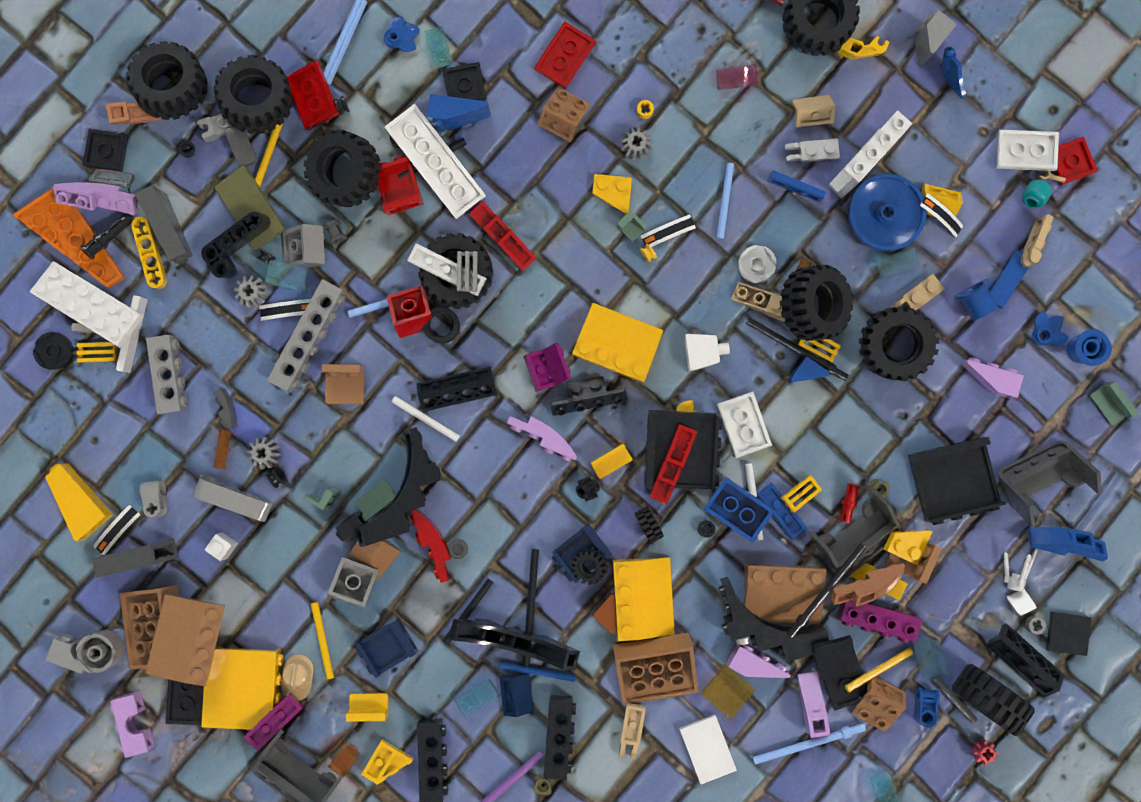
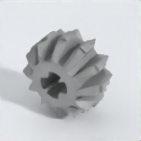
M631 127L629 130L630 134L624 132V138L620 141L623 144L621 151H627L626 157L632 154V160L636 159V155L643 159V154L649 155V149L653 146L650 143L652 136H646L647 130L641 133L640 127H637L636 132ZM634 141H637V143L640 142V145H639L638 147H636V144L633 145V142H634Z
M251 275L249 279L244 276L243 283L237 281L239 288H234V291L238 292V294L234 297L237 300L240 299V305L246 304L247 308H251L254 305L257 308L259 307L258 301L265 302L262 296H267L268 293L263 291L267 286L262 284V279H256L255 276ZM252 289H253V290H254L253 294L250 293V295H249V294H248V291H249V290L252 291Z
M263 437L262 440L256 438V444H249L253 449L246 452L252 454L248 461L254 460L253 467L259 465L260 469H265V467L272 468V463H278L275 456H281V453H276L280 446H273L275 444L274 439L269 441L268 437ZM262 450H265L266 456H263V457H262V455H263V453L261 452Z

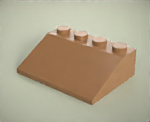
M745 563L743 605L752 613L768 622L795 624V619L799 614L802 615L826 586V569L821 566ZM824 601L809 618L808 624H820Z
M178 584L119 593L130 670L147 668L165 594L179 596Z
M165 594L145 674L187 684L206 686L225 604Z
M689 632L613 645L623 705H626V703L632 704L698 693L694 651Z

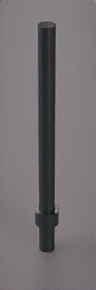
M751 317L748 318L747 325L802 357H809L829 371L830 375L833 374L843 381L847 380L849 375L836 368L837 365L824 361Z
M860 542L802 615L799 614L795 619L796 623L787 632L790 637L794 638L802 627H806L809 623V618L867 548L863 543Z
M532 549L525 625V631L533 634L539 549ZM523 655L522 665L530 666L531 657Z

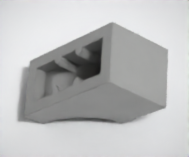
M68 634L54 638L45 661L80 674L86 672L79 667L76 661V647L79 641Z

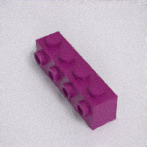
M853 601L840 603L836 617L842 621L841 624L853 627L855 624L861 626L860 629L867 632H872L873 629L879 631V635L888 638L894 635L898 637L897 640L909 643L910 640L917 641L922 623L921 618L872 603L855 607Z

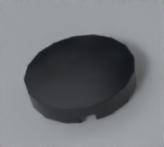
M48 332L42 334L35 342L33 355L35 361L43 368L59 370L65 368L73 358L74 348L72 342L61 333Z

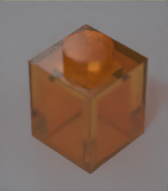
M345 742L327 767L339 776L340 774L345 776L361 753L358 752L356 746Z

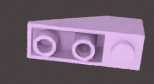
M976 358L961 361L960 364L992 394L1010 399L1018 398L1024 375L1017 374V370L1010 368L1005 370L999 369V365L993 363L985 365Z
M736 644L726 662L729 668L745 677H791L787 672L788 668L779 662L776 665L770 662L771 658L763 653L757 655L753 652L754 649L747 644Z
M817 672L797 674L807 734L811 738L830 735L828 716Z

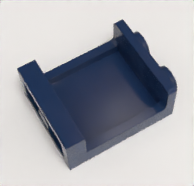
M589 523L552 551L554 555L552 557L553 561L558 567L562 565L565 569L564 575L570 582L573 580L575 584L579 582L576 579L578 575L573 576L572 572L574 569L571 570L573 564L571 562L581 549L596 547L595 551L600 549L602 550L600 552L601 555L605 553L604 559H609L613 556ZM586 559L583 562L584 568L589 572L596 567L595 562L590 559Z
M400 618L395 619L356 644V651L359 657L364 658L367 663L366 668L368 672L374 675L375 678L408 657L414 656L419 651Z

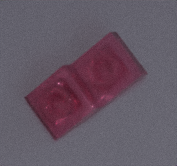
M751 64L716 70L718 90L758 84L757 65Z

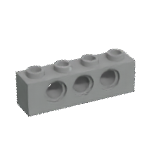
M172 335L146 338L157 414L166 415L187 411L188 400L186 395H184L183 389L185 387V380L181 376L182 361L178 355L180 348L178 339ZM167 351L168 358L164 361L163 354ZM170 370L171 377L167 380L165 374ZM170 389H173L174 396L172 398H169L168 392Z

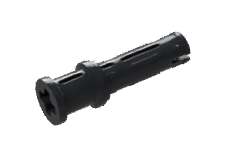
M124 213L103 232L94 234L92 236L93 239L86 245H81L80 249L91 260L95 259V255L102 249L108 248V243L127 228L134 218L130 214Z

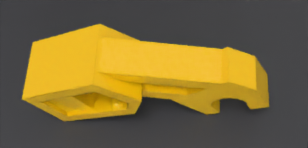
M876 36L869 45H864L862 41L850 37L837 53L852 61L860 58L880 56L887 50L889 41H884L883 45L880 46L878 44L880 37ZM851 48H857L858 52L851 51Z

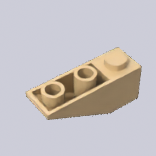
M738 282L731 300L771 318L785 321L781 315L782 306H780V300H782V296Z

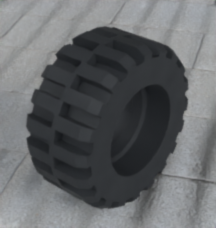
M788 0L782 17V21H784L783 30L784 32L788 31L786 35L788 41L792 40L794 42L792 46L796 49L800 47L803 49L802 53L804 54L812 52V56H818L819 53L825 56L829 55L831 51L833 53L838 51L851 37L859 22L860 6H856L858 0ZM813 3L827 5L834 12L837 25L829 30H820L813 27L805 17V7Z
M167 41L160 42V44L152 43L149 44L150 47L140 49V53L132 57L133 62L128 64L126 80L128 81V89L142 110L149 113L152 117H161L162 120H169V118L174 120L180 119V116L184 115L186 117L190 115V111H196L199 108L198 104H202L205 99L204 95L207 94L208 88L206 85L208 82L195 54L183 45L179 46L175 42L168 44ZM180 72L183 74L179 83L171 89L162 91L152 89L155 80L164 73Z
M247 55L248 58L237 57L236 61L233 62L231 60L226 63L227 67H222L219 71L220 76L217 75L215 79L214 94L224 119H227V122L232 127L236 126L237 130L241 132L247 130L249 134H255V131H259V134L265 133V130L270 129L272 131L276 129L275 126L277 124L280 126L285 122L284 117L288 118L290 114L289 109L292 108L293 104L287 76L280 66H276V63L272 60L266 61L265 57L258 56V58H255L254 55ZM250 85H263L272 90L269 97L257 105H245L236 100L240 91Z
M345 130L327 131V135L321 134L318 136L319 140H314L310 145L312 148L307 150V160H304V167H306L304 178L308 179L306 184L309 189H312L313 195L319 197L323 202L340 207L358 206L362 204V200L367 201L371 197L369 194L375 192L377 189L375 185L377 182H380L381 177L378 176L379 172H381V165H378V162H380L379 155L375 153L376 149L374 146L369 144V141ZM349 152L353 161L351 176L344 184L337 186L332 175L333 165L340 155Z
M447 233L446 237L442 238V236L436 238L437 241L434 243L430 242L427 245L428 249L445 258L457 254V251H477L478 274L486 278L479 295L476 296L470 292H459L457 289L449 288L441 282L438 276L420 268L418 275L423 289L438 304L447 308L453 307L454 309H460V307L468 308L473 303L477 304L481 301L480 298L488 293L487 290L492 285V262L487 250L473 237H467L463 233H458L457 235Z
M822 264L799 268L792 272L783 284L784 289L780 293V296H782V300H780V306H782L781 315L785 319V325L788 328L790 327V331L802 340L832 339L840 335L848 326L847 322L851 320L852 315L850 313L853 310V295L850 293L851 287L846 283L847 279L830 265ZM815 292L819 300L818 314L814 305Z
M890 307L883 311H878L874 314L873 318L867 320V326L861 330L863 335L862 338H859V344H861L862 349H859L860 355L864 357L863 362L870 367L873 373L894 381H907L908 379L917 378L920 373L924 374L928 371L927 366H932L935 362L932 358L934 355H938L939 349H936V344H939V338L935 337V333L938 331L936 327H932L931 319L924 317V313L921 311H916L910 307ZM897 325L907 327L912 332L915 340L912 354L901 362L889 360L882 349V340L888 329Z
M973 664L966 665L952 685V692L1014 736L1020 735L1035 713V708L1026 700Z

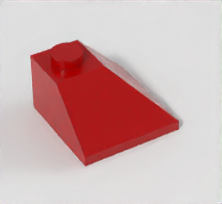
M422 285L387 296L393 325L400 339L419 333L432 317Z

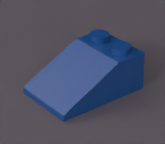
M430 94L427 118L432 127L438 132L451 131L491 116L489 104L486 101Z

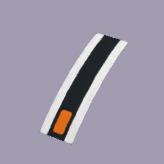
M927 193L920 206L941 221L956 238L963 225L951 211Z
M689 214L641 235L644 245L649 244L653 247L696 227Z
M311 299L259 306L261 321L303 315Z
M128 505L93 546L105 556L108 550L140 514Z

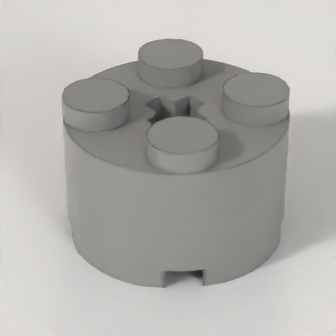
M105 629L85 636L77 644V664L88 673L103 672L115 666L121 660L125 651V645L121 638L112 631Z

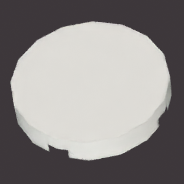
M758 245L747 248L738 260V269L741 276L751 283H763L769 280L775 273L777 265L774 253L769 248Z

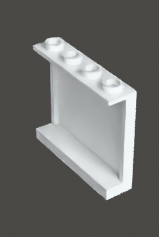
M897 110L832 180L828 187L842 199L868 174L913 123Z

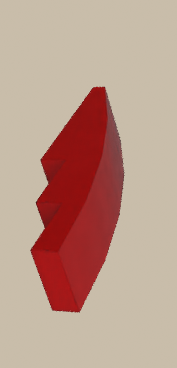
M481 201L468 213L522 271L536 259L533 253L493 213L484 201Z
M679 424L649 498L666 505L668 504L697 431Z

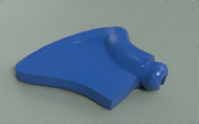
M950 46L944 49L943 62L940 64V69L954 92L962 99L966 97L962 78V64L956 58L955 49Z

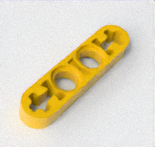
M136 217L132 221L131 226L147 284L152 288L162 289L167 283V278L154 231L148 219ZM140 222L145 224L143 231L138 228L141 225ZM145 239H150L151 246L148 249H144L142 246ZM151 257L156 259V264L153 267L147 265V261ZM156 277H159L161 279L158 281V284L153 283V280H155Z

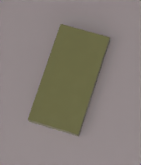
M242 165L214 187L236 222L250 212L263 213L270 218L269 228L250 241L254 250L258 251L286 230V227L247 166Z

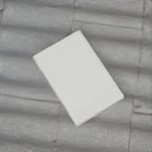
M999 130L996 169L1056 171L1058 165L1059 132Z
M754 392L716 404L735 458L772 446Z
M715 714L679 728L700 784L737 771Z

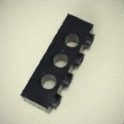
M550 695L543 778L567 780V773L571 774L572 761H568L569 754H573V742H570V734H574L575 722H571L572 715H576V703H573V697ZM559 714H565L567 719L565 721H558L556 717ZM559 733L564 734L565 739L558 741L555 735ZM556 753H561L564 758L556 760L553 756Z
M443 718L420 719L417 723L419 802H443L445 796L448 795V783H445L448 765L444 764V756H447V744L443 743V737H446V724H443ZM434 737L437 740V744H430L428 738ZM435 757L438 763L432 764L428 758ZM434 776L438 779L439 782L432 783L430 782L429 777Z

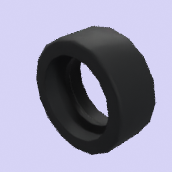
M440 306L431 309L432 317L424 325V333L435 343L444 344L454 340L460 330V322L457 315L447 307ZM439 314L449 316L453 323L451 332L442 337L435 335L430 327L433 317Z

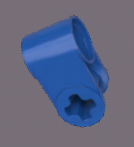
M917 687L915 691L914 719L926 728L933 727L937 722L938 705L940 702L938 690L927 691ZM928 713V719L922 721L923 714Z

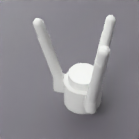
M1037 549L1033 550L1032 555H1027L1021 574L1012 573V576H1009L1008 554L1004 553V582L1008 583L1007 588L1023 592L1026 579L1038 551Z

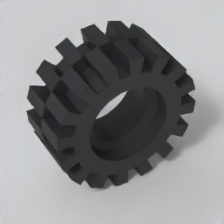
M648 506L634 513L650 544L664 537Z
M596 547L581 549L571 562L573 563L571 570L574 569L572 572L573 576L577 574L576 579L579 581L581 578V583L583 584L588 582V585L598 583L605 576L609 565H607L608 559H604L605 553L601 555L600 552L602 550L598 549L595 551ZM590 559L594 561L597 566L596 571H587L583 566L584 560Z

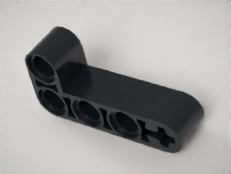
M250 212L202 248V258L215 277L231 279L235 276L236 267L230 256L269 228L270 218L266 214ZM243 228L245 229V234H244V236H242V230H243ZM228 240H230V246H229V247L227 246V241H228ZM215 250V257L213 258L212 253ZM225 266L226 271L223 274L222 269Z

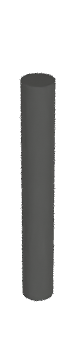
M938 675L934 676L932 681L972 724L975 723L977 717Z

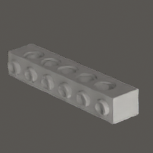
M323 279L321 280L269 375L268 382L287 392H292L298 388L302 373H305L309 368L310 363L308 362L311 356L314 357L319 349L317 345L321 339L323 340L326 337L329 323H332L337 316L336 310L346 300V292ZM326 299L331 300V305L328 308L323 307V302ZM320 315L322 321L320 324L315 325L314 318ZM311 332L313 337L311 341L306 342L305 335ZM302 349L303 356L297 359L296 351ZM292 365L294 373L289 376L287 368Z

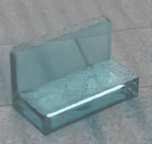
M271 260L265 283L307 294L308 286L305 285L308 270Z
M930 635L919 638L916 642L913 641L923 678L928 679L939 675L944 678L949 677L939 640Z

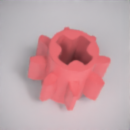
M981 739V742L978 743L974 742V749L971 750L976 755L974 760L978 763L982 760V763L986 766L988 762H995V755L998 754L996 750L992 749L995 745L992 742L987 743L984 739Z

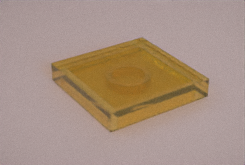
M725 663L701 691V694L728 718L732 719L754 693L755 688Z

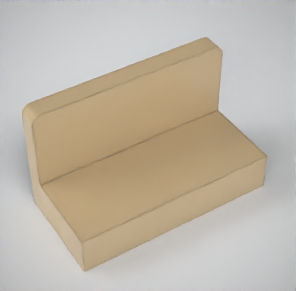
M830 95L792 100L795 108L796 127L834 123L835 104Z

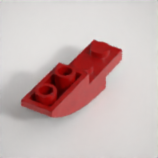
M418 508L411 510L410 520L413 526L416 525L418 532L415 533L417 543L421 544L422 548L430 546L428 554L430 560H434L436 566L433 568L436 579H439L440 583L448 581L450 577L445 561L450 560L452 556L449 554V548L445 539L435 524Z

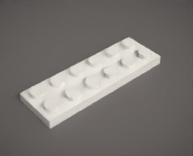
M415 104L384 127L456 220L486 197Z
M54 261L30 290L33 295L119 348L123 346L144 317Z

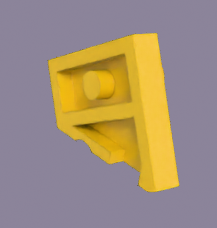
M923 529L922 531L906 530L905 532H891L883 550L918 565L932 535V531Z
M382 739L361 775L378 785L390 775L398 772L399 769L412 763L414 757Z

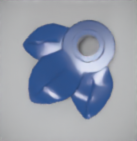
M402 16L396 17L389 23V30L384 34V42L388 47H398L403 52L416 50V45L412 40L417 37L420 29L414 24H405Z
M1044 311L1038 314L1034 321L1033 341L1040 346L1047 344L1058 346L1065 343L1069 336L1060 331L1064 317L1053 316L1048 318ZM1040 333H1042V334L1044 335V338H1043V339H1040V337H1039V334H1040Z

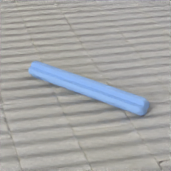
M355 0L323 73L328 85L333 81L366 7V0Z

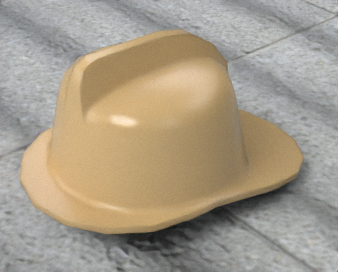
M301 654L294 655L285 662L281 684L284 696L291 693L297 701H301L309 695L314 671L313 664L307 656Z

